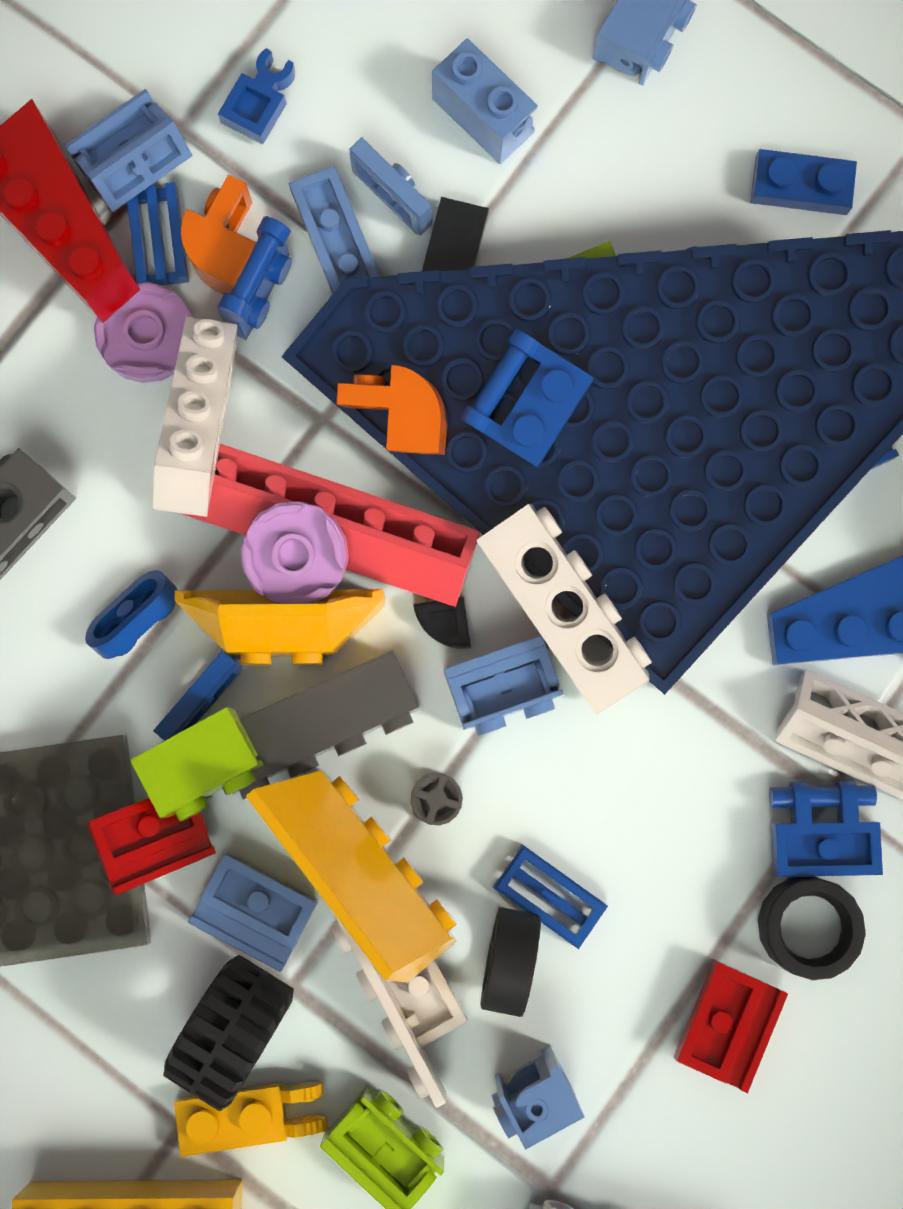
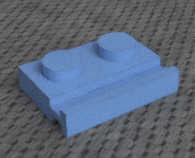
M225 853L188 923L281 972L319 901L235 856Z

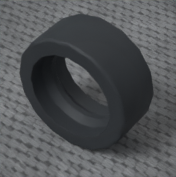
M791 877L776 885L763 900L757 920L759 938L768 956L789 973L809 980L832 979L848 970L861 954L866 937L864 915L855 898L839 884L817 877ZM817 896L823 898L834 906L840 917L841 934L839 941L830 953L820 958L807 959L797 956L787 947L781 935L780 923L783 912L791 902L800 897Z
M503 907L498 908L486 961L480 1001L481 1009L517 1017L524 1015L531 991L539 947L541 917L538 914Z

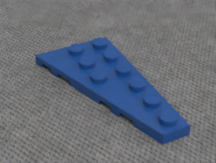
M903 556L767 615L773 666L903 654Z

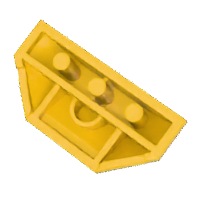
M383 589L334 590L330 595L314 604H277L270 601L267 597H263L255 590H175L174 601L226 653L233 657H240V665H271V656H292V665H322L323 656H336L385 606V593Z

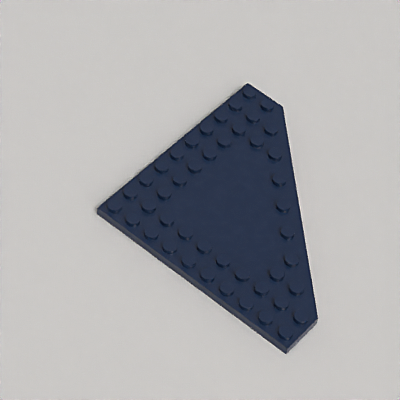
M874 231L813 239V237L772 240L768 241V243L747 245L727 244L693 247L690 250L667 252L658 250L618 254V256L586 259V257L545 260L542 263L512 265L510 263L476 266L462 270H431L398 273V275L346 278L281 357L385 449L387 445L389 410L355 409L337 405L338 383L353 384L354 375H373L385 377L384 386H390L391 365L408 368L428 380L439 392L446 408L447 433L445 455L388 452L473 527L481 531L482 535L492 530L527 504H532L536 511L546 507L562 530V533L555 537L566 554L575 550L592 574L585 582L597 598L605 593L622 617L615 625L626 641L635 636L652 661V663L645 667L649 673V682L665 695L902 436L903 231ZM514 328L529 335L546 348L594 377L593 383L538 468L459 418L467 404L469 406L473 405L510 346L506 341ZM527 356L489 417L491 420L502 426L540 366V363ZM533 547L526 552L524 565L532 575L545 576L552 569L553 559L546 549ZM562 591L554 597L575 617L583 611L581 598L572 591ZM597 635L613 649V645L607 637Z

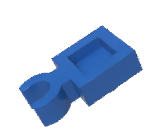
M267 48L257 57L256 68L258 73L253 79L241 73L218 112L220 123L262 145L287 105L285 95L278 91L288 88L295 79L294 63L290 60L285 63L284 68L280 72L273 73L268 70L274 60L271 50Z

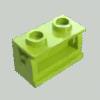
M229 707L218 711L130 760L159 817L166 818L176 814L180 822L209 807L205 798L224 788L227 795H231L257 780L253 771L264 766L262 760L256 759L258 754L235 709Z
M366 1085L324 1133L320 1148L385 1209H412L436 1180L437 1176L435 1173L437 1172L440 1176L444 1173L445 1158L440 1154L444 1148L427 1129L420 1126L415 1131L400 1116L404 1113V1110L391 1095L382 1089L376 1094Z

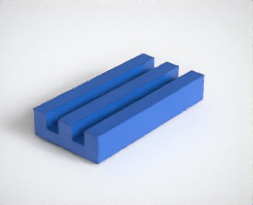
M175 182L165 183V188L159 189L155 185H151L127 202L136 282H150L162 286L189 282L186 253L181 238L182 220L177 186ZM167 201L175 264V272L167 273L159 210V202ZM141 204L148 205L156 273L153 275H149Z
M221 651L156 726L153 732L165 741L198 723L241 673L243 666L231 655Z
M523 844L508 863L502 875L492 886L526 912L538 914L541 917V923L577 949L581 947L608 907L600 899ZM527 860L590 905L593 909L589 915L583 914L522 870L520 867L524 861ZM512 878H517L581 925L578 931L574 933L510 887L508 884Z

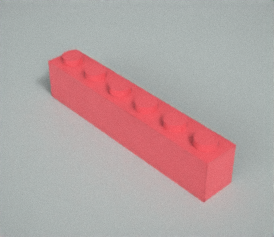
M220 444L207 517L184 514L246 536L249 527L252 525L251 523L257 515L275 504L303 501L319 506L337 520L347 538L349 560L346 570L454 607L457 605L477 546L476 540L479 539L481 531Z

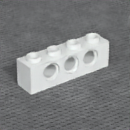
M186 316L154 462L153 509L205 517L208 515L234 371L237 324Z
M527 504L476 541L594 713L598 715L648 682L650 678L645 667L652 663V661L635 636L628 641L625 640L615 625L622 617L608 596L604 593L597 598L585 582L592 574L575 550L566 554L555 537L561 534L562 530L547 508L543 507L536 511L532 504ZM541 547L550 553L553 559L550 573L545 576H534L527 571L524 565V557L530 548ZM562 591L576 593L583 602L581 614L572 619L559 616L553 606L554 597ZM592 635H603L611 641L613 652L603 661H593L585 655L583 642Z

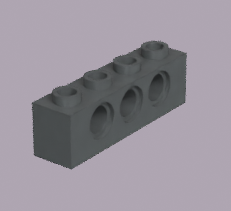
M20 448L13 454H7L0 459V580L77 499ZM17 496L19 500L17 511L11 517L2 519V504L8 498Z

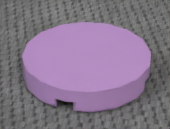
M150 282L137 283L140 291L104 323L98 317L96 318L94 325L96 347L107 365L123 378L141 383L162 381L174 374L186 316L192 317L183 300L166 286Z
M303 501L278 503L259 513L251 523L252 525L249 527L241 547L242 565L251 586L263 597H267L270 601L277 604H314L330 595L342 581L349 560L347 538L337 520L323 508Z

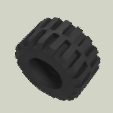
M237 955L229 960L214 978L177 1037L165 1060L163 1076L218 1111H222L231 1105L293 1001L294 988L241 955Z

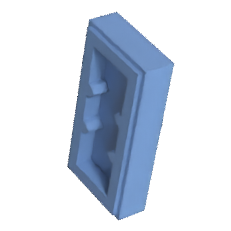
M362 137L349 148L352 172L416 235L419 234L421 236L433 225L432 205L414 188L415 182L400 164L394 163L391 166Z

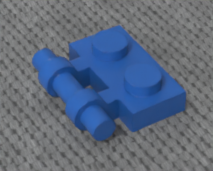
M853 780L836 781L834 786H809L807 781H793L789 783L788 787H770V807L790 808L792 822L771 824L773 876L883 875L880 822H859L858 806H875L877 803L875 786L856 785ZM811 807H836L838 822L812 823Z

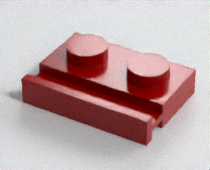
M149 797L86 822L113 895L121 894L216 854L215 848L211 845L208 837V830L201 812L181 822L176 814L171 817L160 818Z
M714 959L673 1058L685 1066L725 1084L732 1085L748 1094L788 993Z

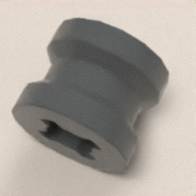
M432 773L423 776L416 782L411 791L410 802L413 812L421 821L429 825L439 826L449 823L458 815L462 807L463 796L460 786L453 778L446 774Z

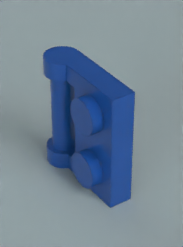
M268 216L263 217L257 228L258 240L231 293H224L217 307L224 322L237 324V336L244 340H247L253 327L259 329L264 323L270 308V302L267 299L275 284L279 286L283 284L292 263V258L289 257L290 254L286 244L291 233L290 229L282 222Z
M514 328L506 341L510 346L473 405L469 406L467 404L459 418L538 468L593 383L594 377L546 348L529 335ZM529 356L540 363V366L501 426L489 417L525 359Z

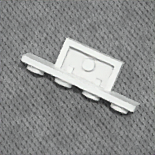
M334 914L338 922L331 925L333 934L345 954L353 950L362 970L357 972L356 976L369 1001L372 1002L378 998L388 1017L381 1022L395 1050L401 1047L405 1048L413 1064L412 1067L407 1069V1072L416 1092L421 1099L429 1095L436 1108L445 1104L447 1092L423 1047L468 1022V1018L437 960L432 962L408 983L384 980Z

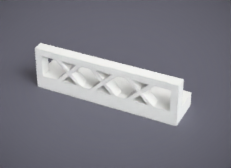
M805 669L799 678L794 705L779 725L775 742L869 785H874L876 788L903 800V713ZM811 692L827 698L834 708L830 709L810 700ZM859 715L873 719L881 730L878 731L867 726Z

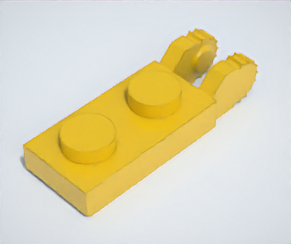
M313 1081L282 1086V1082L244 1087L240 1089L231 1105L222 1111L216 1110L194 1095L177 1098L174 1102L180 1157L287 1141L288 1137H304L327 1131L329 1129L327 1116L312 1114L305 1117L287 1119L285 1103L310 1102L323 1097V1083Z

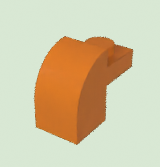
M229 174L221 188L216 187L210 193L204 208L206 216L203 217L186 209L181 225L182 243L194 270L207 286L223 295L224 293H231L256 244L255 241L237 233L253 202L247 184Z
M391 365L390 386H384L385 377L373 375H354L353 384L338 383L337 405L355 409L389 410L387 451L445 455L447 433L445 404L436 388L424 377L408 368Z

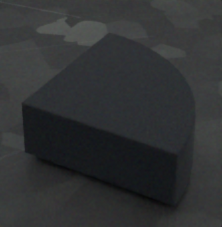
M459 597L456 607L439 601L413 604L419 624L432 639L451 648L471 649L464 597Z

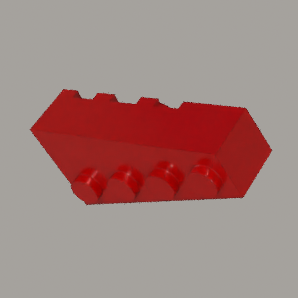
M30 99L0 125V215L104 323L137 294L140 288L104 226L99 213L87 195L55 133L33 99Z

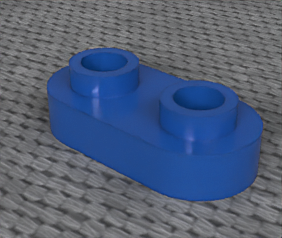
M158 570L150 571L140 576L91 622L85 635L86 644L104 659L127 654L146 631L173 611L176 603L174 601L175 590H178L176 585L163 572Z

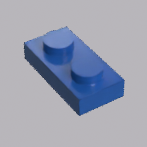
M759 149L755 157L750 203L848 215L853 207L857 161Z

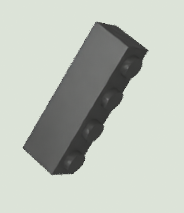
M394 651L387 652L241 718L240 721L258 754L256 759L262 760L264 766L253 771L257 780L237 791L240 792L242 799H247L246 795L253 789L270 785L268 778L287 770L290 778H293L319 766L316 757L334 748L339 757L366 745L367 743L363 735L382 727L385 735H388L414 723L411 714L420 709Z

